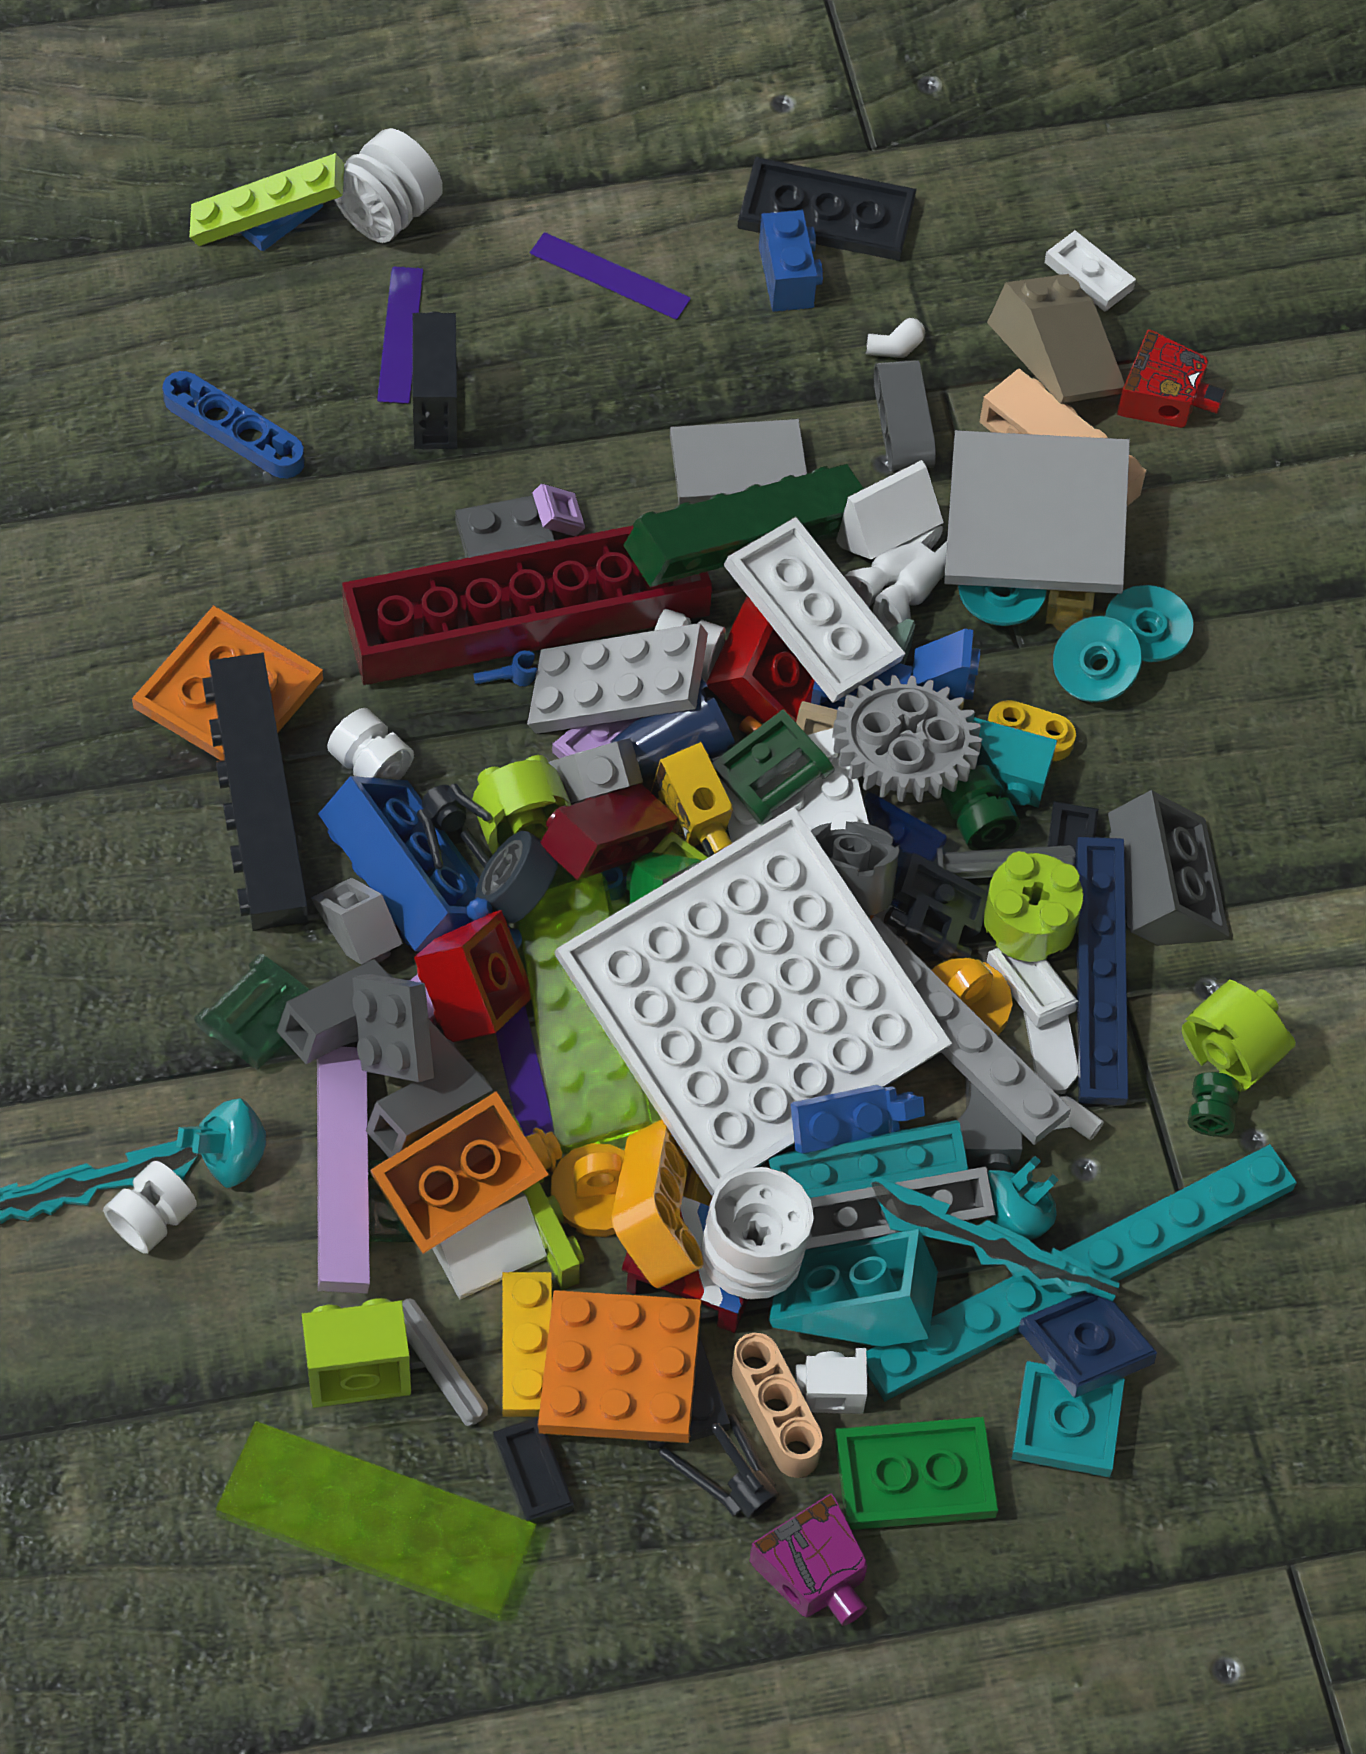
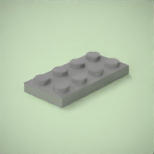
M701 623L541 649L527 725L535 734L696 709L708 632Z

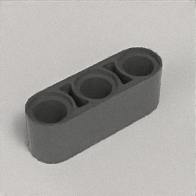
M914 360L876 363L874 366V388L890 471L903 470L921 460L927 468H933L935 466V441L920 362Z

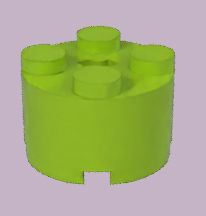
M534 755L524 761L514 762L501 768L489 767L483 770L477 778L479 785L472 798L473 801L492 815V819L489 822L477 816L492 854L510 836L519 831H528L542 840L548 829L546 823L551 814L561 806H571L559 773L549 764L547 758L542 755Z
M1021 851L1009 855L1007 860L998 867L990 882L984 912V926L987 933L989 931L996 941V946L1004 954L1021 961L1038 962L1047 959V955H1051L1059 950L1062 952L1069 946L1075 935L1083 902V891L1077 869L1049 855Z
M1228 980L1189 1014L1185 1019L1187 1021L1182 1025L1184 1041L1200 1065L1203 1066L1209 1061L1220 1071L1219 1073L1234 1077L1241 1085L1240 1091H1245L1255 1084L1296 1046L1294 1037L1285 1028L1281 1019L1276 1014L1279 1006L1274 997L1266 990L1259 989L1254 992L1234 980Z

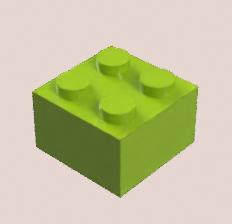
M376 1298L364 1302L362 1306L341 1308L337 1305H323L313 1309L312 1312L301 1313L312 1408L411 1395L410 1360L402 1300L391 1302L388 1299Z

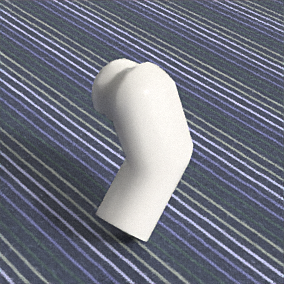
M908 318L890 335L868 334L866 355L904 358L923 341L925 328L919 320Z

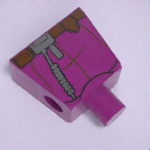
M832 1493L752 1543L749 1562L802 1616L810 1617L828 1605L840 1624L846 1626L866 1611L867 1607L853 1588L864 1581L867 1563Z

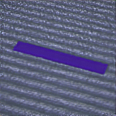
M546 232L542 234L530 251L531 255L674 319L679 317L691 299L689 296Z
M393 266L391 269L378 402L409 403L413 372L412 313H419L423 276L422 268Z
M524 1005L496 1032L513 1111L525 1137L533 1134V1129L537 1127L542 1129L545 1134L553 1132L556 1136Z

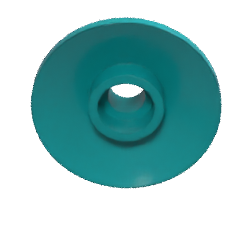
M958 585L961 601L971 614L984 622L1001 626L1020 624L1034 617L1042 608L1047 589ZM995 594H1004L1006 597H1000Z
M1139 585L1123 590L1122 593H1118L1111 600L1105 617H1111L1123 622L1134 632L1141 646L1142 661L1158 662L1175 657L1186 648L1193 633L1192 614L1185 602L1173 592L1157 586ZM1142 629H1148L1152 633L1144 632Z
M1105 616L1085 618L1070 626L1058 640L1053 654V668L1060 685L1073 697L1087 702H1104L1123 694L1135 682L1142 665V650L1134 632L1123 622ZM1106 659L1108 664L1104 669L1099 671L1093 669V664L1096 660Z

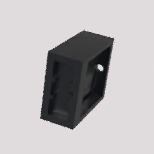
M436 311L412 313L414 449H457L456 313Z

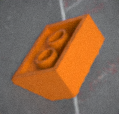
M497 1091L370 1171L422 1254L549 1175Z

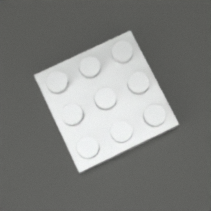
M833 728L809 734L808 736L828 757L835 771L825 779L817 778L772 813V819L795 807L810 831L819 825L831 822V830L845 829L846 821L869 824L858 778H849L850 766L840 767L838 764L840 753L833 752ZM804 756L800 757L755 791V793L762 798L806 765L808 761ZM720 779L733 808L728 823L730 839L734 843L761 827V825Z

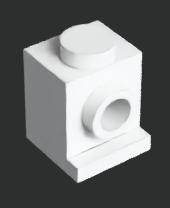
M856 1348L855 1357H844L843 1354L833 1351L821 1352L816 1356H807L805 1365H795L794 1380L802 1395H804V1399L811 1412L863 1414L867 1397L866 1348Z

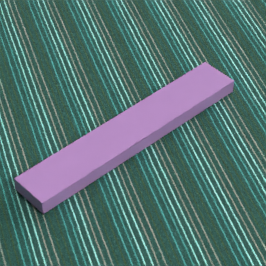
M340 1047L317 1059L318 1291L367 1294L370 1284L368 1133L366 1132L367 1071H362L357 1047Z

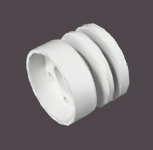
M390 128L382 130L364 145L360 154L352 155L344 164L343 196L334 200L346 219L358 231L377 242H389L397 236L400 230L405 229L410 224L413 217L420 216L438 201L442 195V180L437 167L428 153L404 132Z
M767 1167L744 1168L732 1173L715 1188L700 1246L703 1255V1267L715 1284L727 1293L745 1299L769 1298L785 1291L798 1276L814 1220L811 1200L801 1184L786 1173Z

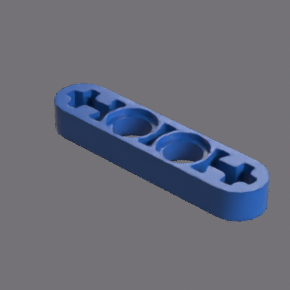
M178 371L166 377L162 388L166 408L275 477L288 479L295 477L302 471L305 461L304 448L298 438L193 373ZM187 390H190L191 396H189L188 394H186V393H184V392H186ZM178 391V392L181 393V394H179L178 396H176V395H175V392ZM212 408H222L228 412L227 416L221 420H210L205 416V413ZM246 429H256L262 433V436L256 441L247 442L242 440L239 434ZM291 453L292 458L286 457V455ZM277 454L284 457L279 460L277 459Z

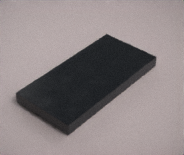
M755 157L740 210L737 229L760 233L762 214L803 210L806 226H813L816 245L900 261L917 189Z

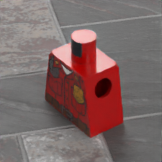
M1148 329L1123 387L1117 415L1182 428L1186 426L1194 406L1218 414L1226 389L1204 382L1209 362L1205 356Z

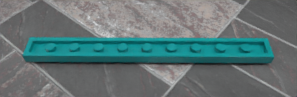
M1269 1144L1060 1252L1088 1265L1097 1275L1117 1282L1293 1191L1296 1180ZM1040 1262L1028 1268L1040 1280L1058 1277L1059 1279L1087 1283L1092 1287H1107V1285L1096 1282L1086 1276L1072 1275ZM1025 1275L1018 1278L1012 1276L932 1317L929 1339L883 1347L875 1346L867 1350V1375L885 1402L1020 1332L1018 1329L1021 1318L1085 1291L1066 1294L1055 1284L1036 1286Z

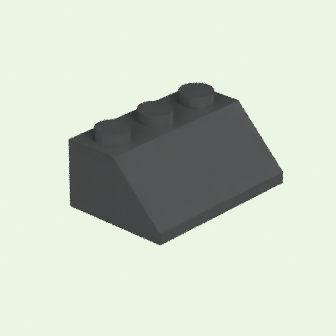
M1153 790L1108 813L1111 827L1110 838L1124 839L1125 920L1131 933L1158 946L1222 941L1230 937L1205 818Z

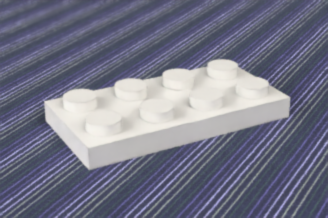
M796 517L727 557L724 567L832 703L898 664L904 657L905 652Z

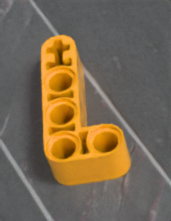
M662 1119L627 1137L612 1210V1223L617 1237L644 1276L655 1288H661L701 1269L704 1265L699 1244L680 1217L689 1160Z

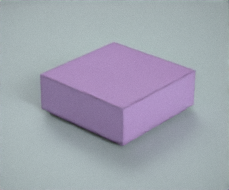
M541 484L532 492L543 528L572 536H577L585 529L575 493Z

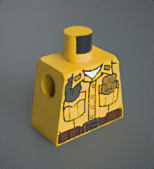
M701 742L660 759L651 793L678 817L672 829L673 832L693 847L701 843L708 857L732 844L726 832L733 812L732 804Z

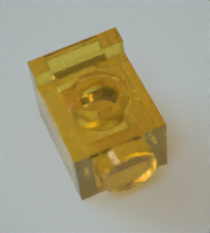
M1050 590L1046 623L1054 624L1058 631L1064 633L1076 622L1091 617L1095 592Z

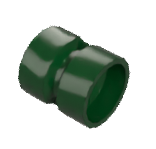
M976 765L975 769H970L967 782L958 780L956 791L952 792L942 786L941 798L951 817L958 820L957 828L966 845L972 851L987 850L998 846L1013 836L1021 824L1020 818L1009 798H1002L1004 793L1003 787L992 767L988 765Z

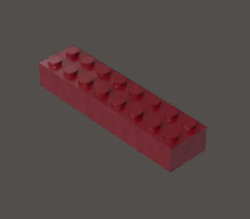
M633 525L342 582L343 613L363 685L512 656L520 651L532 652L656 627L659 617L665 609L684 614L690 619L710 616L712 593L710 577L707 571L650 587L623 546L633 530Z

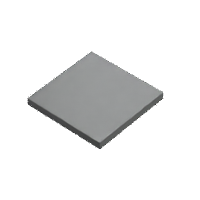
M955 430L944 584L1122 593L1130 439Z

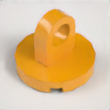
M972 958L950 959L931 970L997 1036L1006 1028L1013 1003L1011 989L999 971L988 963Z
M590 1143L573 1149L559 1161L552 1174L551 1196L554 1195L560 1205L564 1223L566 1224L567 1222L570 1226L576 1228V1232L594 1237H607L616 1234L612 1223V1210L625 1150L611 1144Z

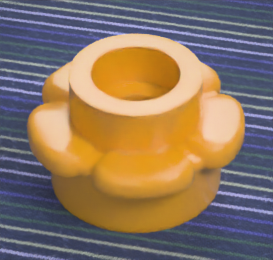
M534 1128L533 1134L526 1136V1139L544 1168L552 1173L556 1168V1160L562 1158L560 1145L553 1132L545 1134L542 1129Z

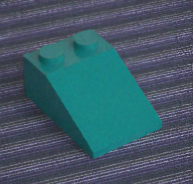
M915 1229L806 1249L797 1278L785 1291L774 1295L769 1320L772 1327L881 1347L929 1339L938 1271L920 1230Z

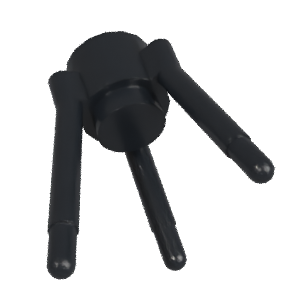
M452 784L451 786L439 785L430 789L423 797V809L417 812V816L424 825L435 868L440 870L444 866L435 828L448 833L457 831L483 868H485L490 858L464 824L466 821V808L486 822L491 821L492 815L465 795L457 784Z
M733 1413L728 1415L730 1426L750 1466L719 1423L712 1425L713 1433L739 1471L727 1484L732 1490L730 1495L668 1449L661 1448L659 1450V1455L721 1502L732 1517H735L742 1511L749 1520L753 1519L769 1508L780 1495L775 1489V1482L765 1471L744 1428Z

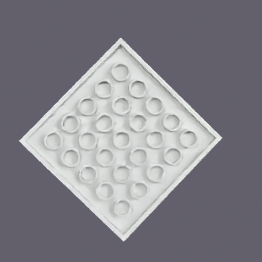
M792 807L556 948L554 953L711 1195L714 1194L715 1188L728 1175L744 1168H757L768 1161L770 1157L781 1153L794 1144L790 1103L872 1085L886 1087L952 1044L795 807Z

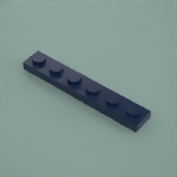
M1078 837L1076 842V869L1079 873V881L1083 891V902L1077 923L1078 1103L1126 1105L1128 1100L1124 839Z

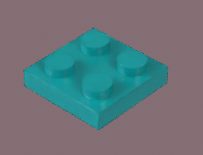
M1027 1361L1024 1369L1011 1459L1110 1477L1113 1470L1125 1379L1120 1378L1074 1398L1047 1364Z

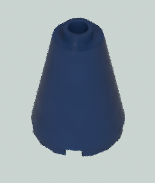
M702 676L696 709L638 718L610 741V743L631 738L642 779L656 776L660 759L701 742L711 762H714L734 747L732 745L735 743L734 738L715 698H707L703 688L707 687V684Z

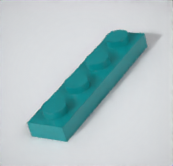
M958 1120L881 1134L804 1154L796 1150L783 1152L768 1159L770 1169L786 1173L801 1184L809 1198L880 1186L881 1184L877 1182L871 1183L875 1177L897 1183L968 1170L961 1126Z

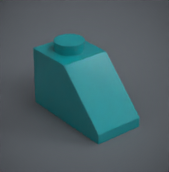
M974 717L973 723H978L981 726L979 738H982L977 765L992 767L1004 790L1002 798H1009L1010 802L1016 805H1030L1039 808L1052 765L1057 740Z

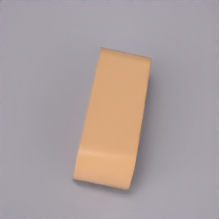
M762 1333L746 1334L735 1345L732 1365L733 1381L776 1466L789 1477L801 1478L808 1476L818 1465L823 1438L821 1430L776 1343L772 1338ZM750 1357H757L762 1359L767 1365L763 1368L754 1369L748 1367L743 1361ZM771 1399H779L785 1402L788 1408L783 1411H773L765 1405V1402ZM799 1441L806 1444L810 1451L804 1454H796L790 1451L786 1445L790 1442Z

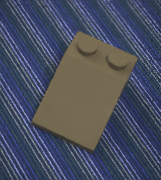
M1060 274L1005 283L987 323L1060 404L1122 394L1125 383L1095 304L1090 296L1080 287L1079 282L1069 274Z

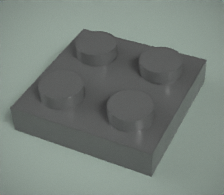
M533 495L455 510V520L466 558L554 541L552 531L542 526Z
M368 973L352 977L354 989L352 1004L356 1013L359 1039L357 1052L361 1060L362 1071L415 1082L433 1079L434 1071L425 983Z

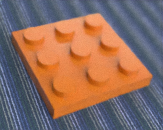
M213 605L132 698L133 708L222 761L224 760L222 746L213 747L209 725L210 719H217L215 704L206 705L202 678L211 677L209 660L264 652L277 733L322 682L323 669Z
M554 1290L538 1419L539 1433L689 1443L702 1310L701 1299Z

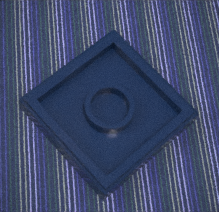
M1101 1286L1095 1287V1288H1098V1289H1100V1290L1105 1291ZM1083 1292L1021 1318L1018 1330L1074 1398L1153 1365L1157 1356L1155 1349L1114 1301L1092 1293Z

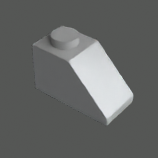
M631 738L549 762L559 773L571 803L643 782Z
M350 878L311 897L315 908L346 956L361 965L373 959L377 963L383 961L390 956L391 949L402 944L383 895L363 883Z

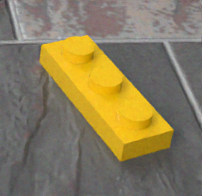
M502 1272L503 1417L539 1416L552 1309L551 1272Z

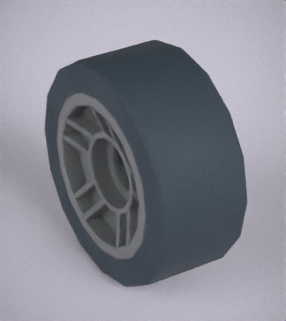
M519 831L510 836L497 849L484 868L476 887L475 898H485L489 901L493 912L502 910L506 923H515L523 919L536 907L552 883L558 867V862L545 850L540 843L541 840L528 831Z

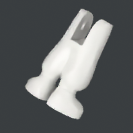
M941 525L877 556L872 562V567L852 570L844 576L868 607L874 603L873 613L886 630L906 619H911L909 605L921 604L937 583L945 576L947 541L937 551H931L942 534L943 527ZM884 586H890L882 591Z

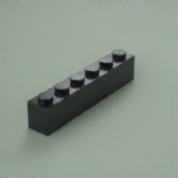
M264 652L209 660L211 677L202 678L206 705L215 704L217 719H210L209 725L213 747L222 746L224 760L216 761L220 789L229 788L231 802L223 803L227 831L236 830L238 845L230 846L234 874L243 872L245 888L237 889L241 917L250 915L252 931L308 923L307 902Z

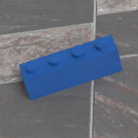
M350 776L318 815L327 826L330 838L342 847L351 860L354 872L365 880L370 888L383 895L390 915L400 929L402 940L414 951H422L434 939L473 922L467 915V906L470 901L476 899V887L479 878L445 831L435 828L444 866L440 870L435 868L424 825L417 816V812L423 809L422 799L409 781Z

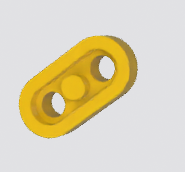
M1013 700L1001 701L995 704L989 712L987 721L1057 740L1052 761L1065 759L1073 750L1076 738L1075 727L1064 716ZM1006 717L1014 718V719H1016L1017 721H1015V722H1009V721L1005 720L1004 718H1006ZM1047 731H1055L1060 735H1050Z

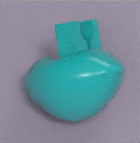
M239 1098L228 1100L214 1108L201 1121L199 1126L179 1127L176 1146L180 1148L191 1147L193 1148L192 1152L201 1154L213 1177L229 1189L245 1181L261 1161L266 1148V1132L261 1120L251 1106Z
M1036 1156L1017 1173L1001 1170H989L987 1172L995 1215L991 1216L993 1223L1017 1233L1030 1241L1046 1233L1055 1223L1057 1216L1056 1203L1049 1190L1059 1179L1052 1174L1046 1182L1031 1180L1033 1178L1032 1170L1041 1162Z

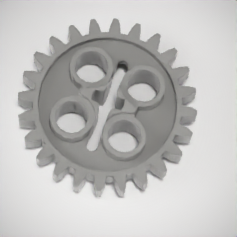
M893 675L888 686H885L876 678L873 682L872 691L860 685L858 686L857 697L852 695L846 696L844 707H838L836 720L834 721L832 738H834L833 752L840 753L838 763L840 767L850 766V779L864 777L863 789L867 790L876 784L881 786L880 797L884 798L890 790L897 792V798L901 802H903L907 792L913 793L916 800L922 802L924 791H929L938 799L941 796L942 786L954 792L956 791L958 780L967 782L970 769H975L982 742V738H979L981 726L978 723H973L974 710H962L964 704L962 697L951 701L948 699L950 688L946 687L936 692L933 691V680L927 681L921 687L917 686L915 676H910L907 684H901L896 675Z

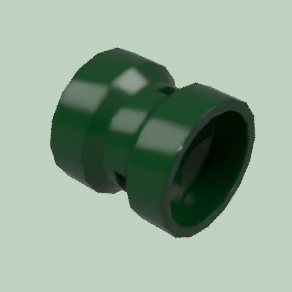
M1205 1072L1198 1074L1193 1081L1192 1096L1195 1099V1103L1189 1109L1187 1120L1189 1127L1195 1132L1208 1136H1225L1232 1133L1236 1122V1113L1233 1110V1105L1239 1100L1241 1087L1239 1081L1224 1073Z

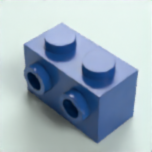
M803 210L765 213L761 216L759 250L772 312L814 308L816 285H822L823 283L820 259L814 260L812 254L816 249L813 226H806Z

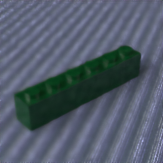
M848 464L832 468L823 466L809 474L797 477L788 475L778 482L763 486L754 484L743 491L729 495L720 493L709 500L694 504L685 502L674 509L664 512H647L634 522L633 530L623 546L648 585L653 587L722 568L728 556L795 517L816 542L838 536L848 497L864 488Z

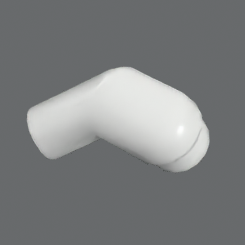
M1068 1096L1060 1097L1071 1108L1069 1118L1055 1129L1072 1127L1087 1139L1092 1140L1101 1129L1104 1121Z

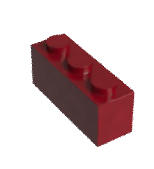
M640 783L624 789L614 790L611 793L596 798L589 797L583 802L571 806L559 807L547 820L546 826L548 829L540 843L559 864L577 880L632 862L652 852L666 835L671 832L678 817Z

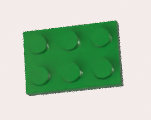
M984 1417L838 1428L835 1430L834 1438L844 1514L851 1530L996 1518L998 1507Z

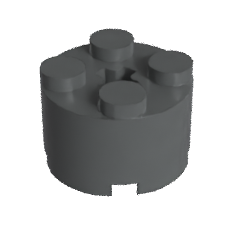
M846 821L845 829L831 830L832 822L815 827L811 830L812 834L869 920L871 915L886 910L893 901L899 856L898 846L894 848L892 845L893 837L876 826L861 822Z

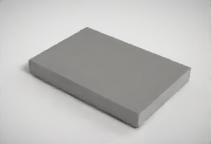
M799 419L670 427V441L679 505L685 502L694 504L706 501L720 493L729 495L740 492L754 484H760L761 486L778 482L788 475L797 477L807 474Z

